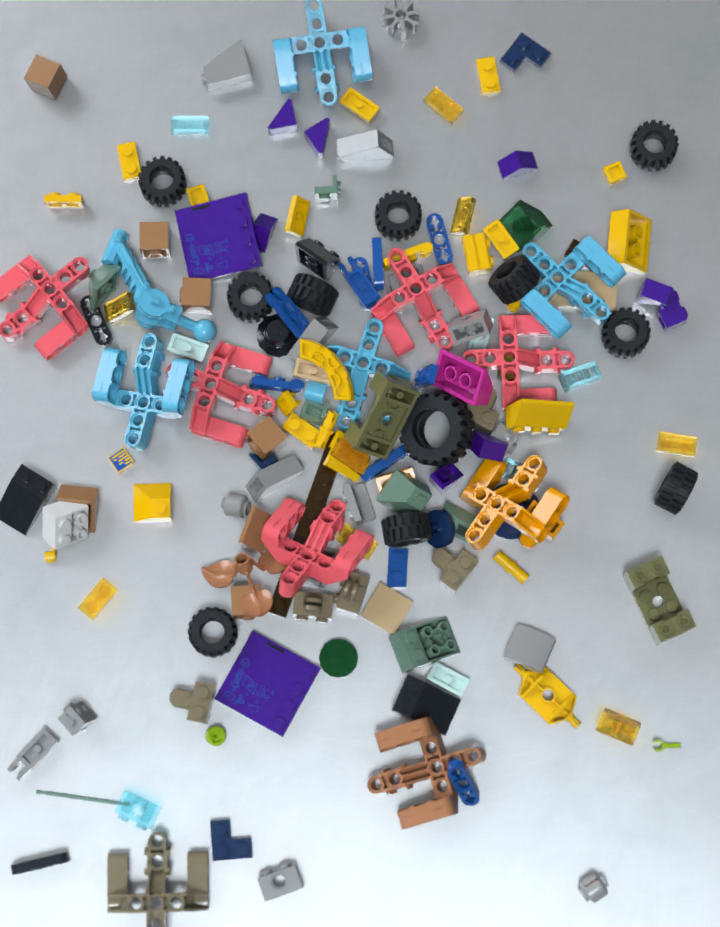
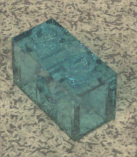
M124 790L114 812L119 814L117 818L127 823L130 819L136 822V827L146 831L147 828H153L162 807ZM140 806V811H142V814L137 815L135 817V812H133V809H138Z

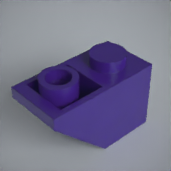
M673 290L669 305H660L656 316L664 333L684 325L687 321L688 313L685 307H681L676 290Z

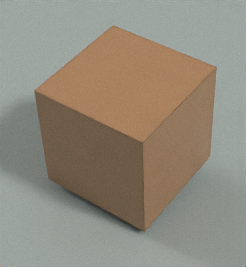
M37 54L24 76V80L31 90L56 99L67 78V74L61 64Z
M140 222V252L143 258L171 257V230L168 222Z
M183 277L179 295L183 312L212 314V279Z
M267 416L247 432L246 442L251 450L264 461L271 454L277 453L286 445L287 436L274 420Z
M260 584L254 585L256 592L261 590ZM250 585L230 586L233 618L240 620H254L258 618L246 615L240 606L242 598L252 593Z

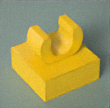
M288 390L283 392L275 401L285 417L291 415L301 404L300 400L296 402L293 398L296 393H290Z

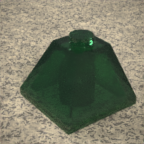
M519 200L499 220L520 248L518 253L523 250L527 243H534L553 226L542 211L522 200Z

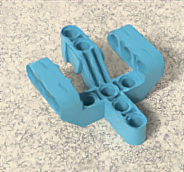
M307 0L305 9L309 35L273 40L281 94L299 92L294 56L312 53L315 67H312V75L316 76L317 87H314L315 93H319L320 101L323 105L332 106L337 100L336 91L339 90L338 83L336 84L335 80L336 64H332L331 50L349 48L354 83L373 80L365 26L327 33L321 0ZM311 1H316L319 4V8L316 11L310 10L308 5ZM313 20H319L322 23V27L314 29L311 23ZM339 35L342 37L343 43L335 45L332 38ZM317 38L324 40L325 45L322 48L315 46L314 41ZM304 41L307 45L306 49L303 51L298 50L296 43ZM328 74L331 77L330 83H322L320 80L321 75ZM327 92L332 93L334 96L333 101L330 103L325 102L323 99V95Z
M586 236L559 265L537 244L531 242L523 247L521 255L526 256L540 273L542 281L530 290L519 303L555 338L560 339L573 327L562 315V312L560 310L557 311L548 302L556 293L569 300L572 307L576 306L583 313L581 315L583 318H590L595 324L599 325L607 321L610 315V308L605 301L599 298L589 288L587 283L583 284L573 279V277L587 265L609 287H614L626 275V271L593 238ZM526 251H534L535 256H528ZM545 263L549 268L546 270L541 269L539 264ZM566 264H573L575 266V269L569 270L566 267ZM559 276L562 279V282H555L553 280V277ZM546 289L549 294L544 296L539 290ZM588 297L592 303L585 304L582 298ZM596 311H603L605 317L597 316Z
M376 318L370 319L367 322L358 351L339 345H324L334 352L339 359L344 355L350 358L348 362L342 363L346 370L351 372L350 379L354 391L353 401L357 406L349 408L346 404L350 401L342 400L341 405L338 404L336 412L340 415L337 419V426L343 433H346L348 426L341 424L343 419L360 421L362 413L360 410L363 401L367 399V395L364 394L368 378H373L378 367H385L387 369L386 373L410 381L411 372L394 362L376 357L383 335V323ZM377 326L380 330L378 332H371L370 328ZM372 344L374 348L367 350L364 348V345ZM365 361L368 363V366L362 368L358 363ZM308 381L304 399L322 404L325 391L328 390V385ZM385 416L382 423L388 422L390 416Z
M152 333L143 336L133 367L137 392L119 389L127 360L126 351L107 347L103 350L92 389V398L97 403L121 411L131 412L125 434V443L138 452L145 450L148 446L155 416L168 419L183 417L185 403H187L195 370L194 361L175 358L167 374L169 377L166 388L162 392L164 395L160 396L157 377L161 376V372H159L162 361H165V354L163 353L165 345L160 338Z

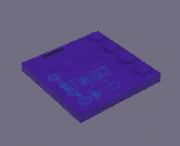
M246 192L175 210L189 278L215 279L263 267L249 198Z
M252 631L218 691L215 700L284 737L321 668Z

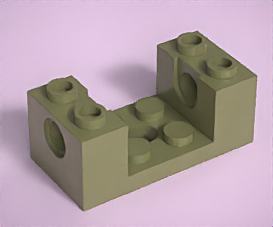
M377 369L369 384V387L377 396L363 424L351 420L344 438L355 450L387 460L420 392L408 380ZM385 416H390L388 422L382 423Z
M662 555L626 571L623 575L656 646L696 627L688 608L683 610L667 577L670 571ZM653 598H661L663 601L662 607H655L652 603Z

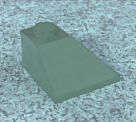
M101 265L97 270L94 269L89 274L88 291L90 309L92 311L97 309L118 289L120 266Z
M396 469L375 500L397 513L423 510L432 497L429 486Z

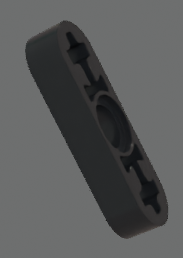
M85 296L81 299L80 306L93 337L99 347H109L112 344L113 338L101 309L98 307L94 310V313H91L89 308L85 307L87 305L86 302L90 301L89 296ZM94 317H99L102 319V322L99 326H93L91 324V321ZM100 330L103 331L105 337L109 336L104 343L100 340Z
M67 852L10 866L12 875H18L68 863L69 859Z

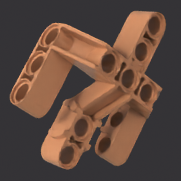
M430 717L421 718L374 733L380 753L419 741L425 761L407 766V763H403L396 769L391 770L387 768L380 770L381 774L371 777L367 782V788L371 793L379 794L386 792L387 795L397 793L398 789L404 787L411 789L414 788V783L429 779L433 786L436 799L397 810L402 830L458 814V793L447 774V765L451 760H454L455 756L459 757L467 768L479 765L486 759V752L483 748L470 747L446 754L441 734ZM431 743L436 745L435 753L430 751ZM474 750L479 754L477 761L472 759V752ZM437 762H440L442 765L441 772H438L435 768ZM395 774L399 775L400 782L398 784H396L393 779ZM377 779L382 783L380 790L375 785ZM442 781H445L448 785L446 791H443L441 788Z

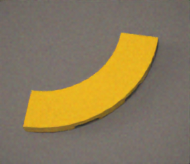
M300 339V358L309 360L325 370L332 385L334 399L353 401L354 391L350 376L336 354L316 341Z

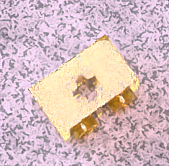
M605 708L596 731L633 746L642 723Z

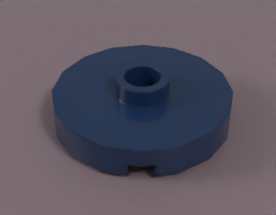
M441 509L430 511L428 514L433 537L427 542L435 548H443L450 545L455 537V524H452L451 515Z

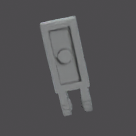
M43 728L18 754L17 759L7 770L11 773L23 762L26 767L16 777L19 781L22 780L59 741L46 728Z

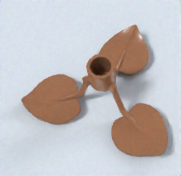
M267 551L260 556L258 563L252 557L250 558L247 553H239L234 558L235 563L223 560L201 568L205 580L215 588H225L231 585L233 577L237 576V572L246 575L252 593L242 598L240 606L246 615L260 617L270 611L273 597L267 589H261L256 592L250 577L253 565L261 571L267 570L270 574L281 573L288 566L277 562L272 554Z

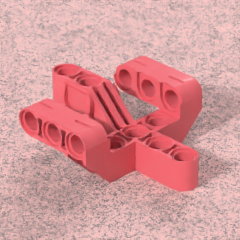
M391 249L388 253V264L401 287L387 294L371 308L372 317L381 320L383 323V335L399 358L414 349L415 346L396 313L413 304L420 319L418 323L421 327L423 326L430 343H434L439 352L441 348L451 351L453 340L448 330L449 324L446 325L441 317L442 311L440 309L436 310L430 294L444 287V292L448 293L453 301V307L458 309L461 316L480 311L477 302L452 263L436 266L419 276L402 249ZM393 256H399L401 257V260L399 262H394L391 258ZM408 271L411 273V276L405 278L401 273ZM429 278H435L437 282L435 284H430L427 280ZM413 287H418L421 289V291L419 293H413L411 289ZM401 296L405 300L402 303H398L394 299ZM435 323L438 324L440 328L438 330H432L430 328V325ZM446 339L450 342V344L448 346H442L440 344V341Z
M29 254L20 263H17L0 277V303L11 296L14 297L18 290L26 284L29 285L30 282L36 288L28 301L20 303L21 307L12 314L9 312L5 317L6 320L0 324V335L3 340L13 342L22 337L30 328L41 322L40 319L49 306L56 311L63 321L42 336L34 345L46 361L55 357L89 329V325L66 293L90 274L87 260L83 257H77L53 276H50L42 265ZM79 265L85 266V269L82 271L76 270ZM39 274L44 275L41 280L34 279ZM63 277H70L68 282H61ZM50 288L56 289L53 294H47L46 292ZM61 302L67 303L65 308L58 307ZM20 318H28L25 323H19ZM8 328L13 329V331H12L11 334H9V335H5V334H4V331H5L6 329H8Z
M531 314L498 316L500 349L467 350L463 354L464 359L468 357L475 358L476 362L474 364L486 370H501L502 411H505V407L520 399L557 401L556 388L520 389L519 369L534 372V375L553 372L560 374L561 372L570 371L575 361L572 352L560 351L557 347L546 351H541L540 348H536L533 351L518 348L517 338L519 336L533 335V337H537V335L551 334ZM505 337H511L513 339V342L511 344H506L503 341V339ZM510 355L514 358V361L506 362L504 357ZM492 356L495 358V362L487 363L485 358ZM545 358L550 359L552 364L546 366L542 363V360ZM568 358L571 361V363L568 365L562 364L561 359ZM512 374L515 376V380L508 381L505 379V376Z
M220 341L211 353L205 372L194 370L193 376H197L198 380L195 383H191L190 389L198 393L192 407L190 432L233 447L243 448L248 429L211 416L218 398L234 405L233 409H242L256 416L271 417L277 412L275 400L266 395L265 391L258 389V391L248 389L245 384H242L240 387L225 379L229 365L233 369L240 368L248 371L250 374L256 373L268 376L273 359L267 355ZM170 364V365L167 366V368H166V376H167V377H169L167 374H168V371H170L172 364ZM216 364H221L222 368L220 370H213ZM209 382H216L214 388H207ZM247 398H255L252 404L245 403ZM203 400H210L207 406H201ZM266 403L273 404L269 410H264L263 406Z
M287 497L265 523L261 536L262 542L277 562L288 566L280 576L279 594L285 598L293 597L309 576L327 585L347 580L371 548L374 535L357 529L353 535H349L346 544L340 547L335 559L323 554L329 540L333 542L336 532H341L344 526L346 510L344 502L332 500L326 508H323L318 518L310 526L311 532L305 545L287 537L305 512L306 507H304L303 503Z

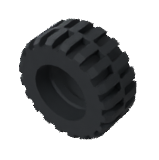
M438 392L421 394L417 398L401 430L400 443L405 444L403 449L406 453H410L409 457L417 460L420 464L429 466H449V464H455L459 461L458 458H463L467 454L465 452L466 449H471L473 445L470 443L471 438L475 439V433H472V428H475V422L471 421L473 417L472 412L466 410L468 406L464 402H460V399L455 396ZM440 411L447 417L450 431L447 440L440 447L434 448L429 445L425 438L424 427L427 419L433 413Z

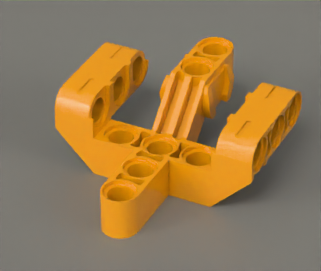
M538 455L528 457L523 466L518 465V471L513 479H509L507 485L494 492L492 490L497 483H500V478L506 471L508 463L485 459L462 495L459 496L465 503L476 509H481L465 534L466 540L475 550H482L488 545L503 521L517 528L523 535L538 543L545 540L569 504L570 497L550 487L532 513L517 505L527 499L530 500L534 491L542 483L547 473V466Z

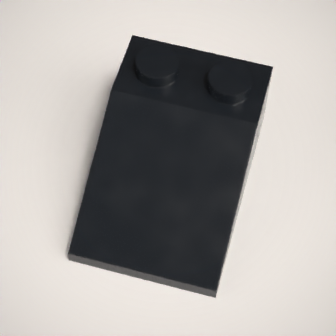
M308 238L296 242L297 262L328 282L338 269L337 264L340 263L339 255L332 250L330 252L326 250L324 245L318 240L313 241Z
M21 464L0 501V521L26 536L57 487L51 481Z
M408 674L392 712L411 721L430 717L439 733L446 736L461 700Z

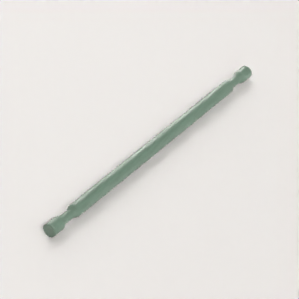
M36 791V794L130 807L129 802L124 803L50 791Z

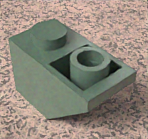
M446 501L442 510H445L452 517V524H455V537L468 543L465 534L477 516Z

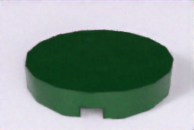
M334 639L323 646L320 651L319 661L321 668L327 675L334 678H343L354 671L357 666L358 656L354 646L347 640Z

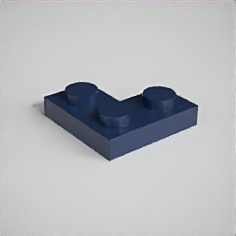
M521 32L500 59V63L514 73L525 59L541 69L551 56V52Z
M230 819L210 821L213 861L253 858L251 838H231Z

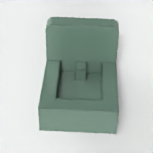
M336 175L333 176V186L315 187V200L328 202L330 199H338L337 193L341 192V182L337 181Z
M306 399L299 418L320 426L328 413L329 402H326L323 406Z

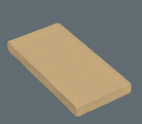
M579 271L573 277V279L583 284L587 283L589 288L605 301L610 308V312L616 310L618 283L614 287H609L594 272ZM559 276L553 277V280L555 282H562V279ZM541 289L542 295L546 296L549 294L546 289ZM557 293L548 301L553 307L578 309L576 306L572 307L569 300ZM582 298V301L585 304L592 303L590 298Z

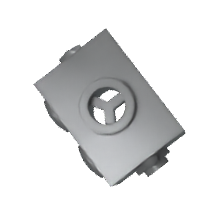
M500 422L491 436L508 443L505 456L507 453L511 455L517 447L515 443L519 435L513 433L512 430H506V426Z
M83 701L76 704L70 703L63 709L64 713L58 717V720L72 736L85 731L97 719Z

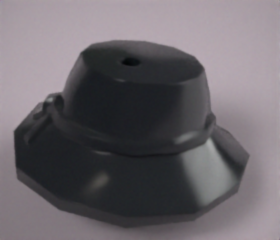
M278 314L265 318L258 325L256 335L259 347L268 355L278 358L288 355L300 338H296Z

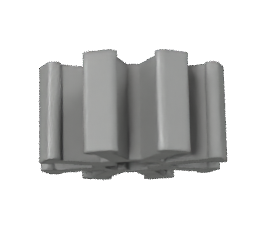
M395 0V8L389 5V3L385 5L382 24L384 28L388 26L389 36L393 37L396 30L400 29V39H406L407 29L412 31V34L417 31L419 9L413 11L414 2L412 0H408L404 8L401 7V0Z

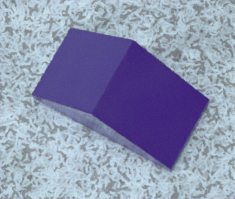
M287 99L268 126V134L271 136L297 131L291 99Z
M325 118L304 131L306 141L319 159H323L330 128V118Z
M515 151L497 162L502 180L538 170L533 152Z
M260 213L256 218L254 226L260 252L266 253L278 218Z
M646 278L641 285L636 303L668 306L674 288Z
M474 428L472 433H475V439L471 438L470 443L473 445L470 450L478 458L502 462L509 444Z
M449 464V466H443L433 472L429 477V482L442 495L464 475L454 464Z

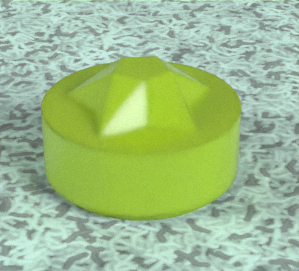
M212 726L207 729L205 739L208 744L219 746L224 743L226 733L223 728Z

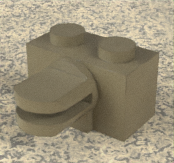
M492 389L487 405L473 406L463 401L468 406L466 410L471 411L473 414L471 421L475 422V429L490 436L500 416L499 413L492 411L497 399L495 389Z
M438 548L432 554L433 564L444 572L439 583L452 594L458 591L479 563L477 559L465 550L457 558L444 548Z
M352 572L347 580L340 581L339 585L342 586L341 593H336L333 603L336 604V610L358 617L370 577Z
M298 591L294 597L293 617H296V620L308 621V618L316 619L318 623H327V620L332 621L334 595Z
M196 681L194 691L180 688L174 689L170 693L169 700L174 707L189 710L187 715L189 722L208 726L217 687Z

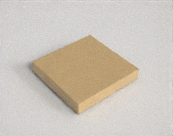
M379 583L363 610L361 617L393 635L397 632L414 602L386 585Z

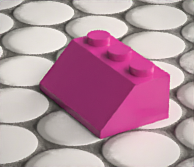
M441 348L436 364L439 368L433 385L473 406L487 405L493 389L488 371Z

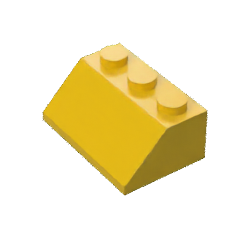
M631 209L611 212L607 253L626 272L646 274L652 220Z
M520 399L505 407L506 430H513V433L531 431V434L548 432V435H558L559 432L565 430L568 426L574 402Z

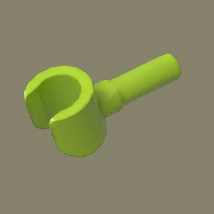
M661 740L653 742H660L662 744L661 749H654L656 752H661L668 748H681V743H663Z

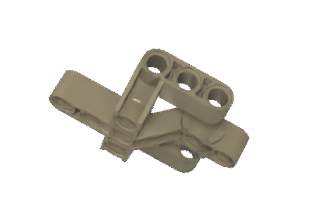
M152 833L148 839V847L144 849V855H147V868H144V874L148 876L146 893L129 894L127 885L129 874L127 866L128 853H108L107 913H146V927H152L151 922L153 918H159L162 922L161 927H167L166 912L209 910L208 851H188L187 892L166 893L168 875H171V868H169L171 847H168V839L164 833ZM156 835H160L163 838V844L160 847L153 844V838ZM157 855L163 858V864L160 867H156L153 864V859ZM135 897L141 900V907L139 909H135L131 905V901ZM154 897L160 898L162 902L158 909L154 908L151 904ZM173 897L181 899L182 905L179 908L172 906L171 901Z

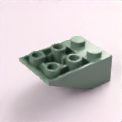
M447 616L398 631L389 637L402 674L460 653Z

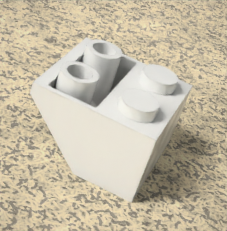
M64 501L44 506L43 539L53 549L57 550L88 538L89 506Z

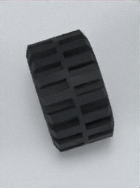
M651 120L649 124L646 121L643 123V126L640 125L635 130L630 142L629 152L632 153L631 159L636 160L635 164L642 166L641 169L645 170V168H648L649 172H653V169H656L657 172L661 168H667L668 164L672 163L679 143L677 142L678 135H675L676 131L674 128L670 130L671 125L668 123L663 125V121L656 123V120ZM649 139L658 140L662 143L664 150L659 153L650 152L644 146V142Z
M160 156V159L153 157V161L150 162L148 160L145 162L146 167L142 165L141 172L138 174L141 193L146 201L149 200L151 205L156 204L160 208L161 205H164L165 208L169 207L168 204L170 203L175 205L176 200L180 201L182 195H185V188H187L183 168L179 166L176 160L173 162L171 157L167 159L164 156ZM160 175H168L173 178L172 184L165 189H157L152 186L153 180Z
M393 190L392 194L389 195L387 192L384 194V198L381 197L379 199V204L377 203L375 207V225L379 233L382 232L383 237L386 238L388 236L391 241H393V238H396L397 242H401V238H404L406 241L409 239V236L413 237L415 235V231L418 232L421 225L422 210L420 202L417 203L415 196L412 198L409 192L404 194V190H400V193H396V190ZM400 208L409 214V218L403 223H394L388 219L387 214L393 209Z
M517 255L505 261L494 271L488 285L503 304H511L522 299L536 286L540 279V273L526 256Z
M250 271L246 272L244 276L242 273L239 274L238 279L234 277L232 284L229 283L227 291L228 305L236 318L239 317L240 321L243 322L247 320L248 323H252V320H256L257 323L260 322V318H263V320L267 318V314L272 312V307L265 300L266 294L272 293L273 289L269 279L266 280L264 275L259 276L258 272H254L252 275ZM249 289L257 290L262 294L261 300L252 306L245 305L240 301L242 293Z
M298 273L295 275L286 295L290 297L296 306L307 312L319 316H329L339 293L332 285L318 277Z
M622 307L619 311L614 310L604 323L601 330V340L604 342V348H608L611 355L615 353L617 358H620V356H623V359H628L629 356L633 358L646 347L650 339L651 328H649V320L646 321V316L644 314L640 315L639 310L636 309L634 312L631 307H628L627 310ZM619 325L631 326L636 332V339L628 342L619 339L615 333V328Z
M679 462L674 463L655 496L654 504L674 515L678 514L696 484L698 472Z
M426 512L399 513L386 517L381 521L384 544L389 547L416 545L426 542L433 537L429 514Z
M206 607L205 610H199V613L194 614L192 621L188 624L189 641L194 649L203 656L211 658L224 656L226 652L229 653L230 649L235 646V641L238 638V629L232 616L226 610L219 609L218 607ZM216 621L222 624L224 636L220 641L207 643L202 638L201 632L207 623Z

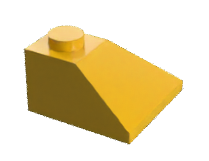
M172 483L133 484L134 523L172 521Z

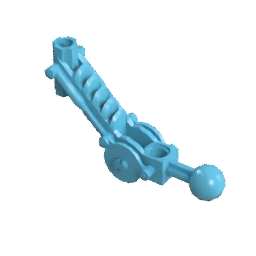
M115 229L101 263L103 265H118L121 267L120 278L124 277V285H128L129 294L132 292L134 295V316L137 323L146 329H156L161 326L173 332L177 325L192 331L195 338L200 342L207 343L212 341L217 332L215 324L209 319L194 321L182 316V307L170 303L167 295L161 290L151 288L150 280L148 279L147 281L145 278V271L143 273L141 271V264L139 263L138 265L136 262V255L134 257L132 255V248L129 249L126 245L130 235L124 230Z

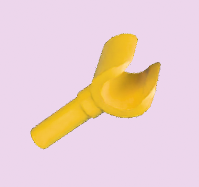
M52 547L51 551H45L44 559L46 562H55L57 560L56 550Z

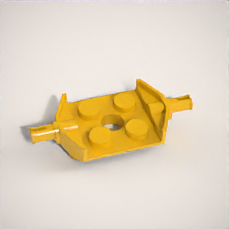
M520 664L514 667L513 670L522 678L518 696L531 706L549 726L565 720L575 729L581 725L573 716L577 696L549 669L545 667L541 674L534 671H526ZM550 690L553 693V699L551 701L544 700L542 696L543 691Z

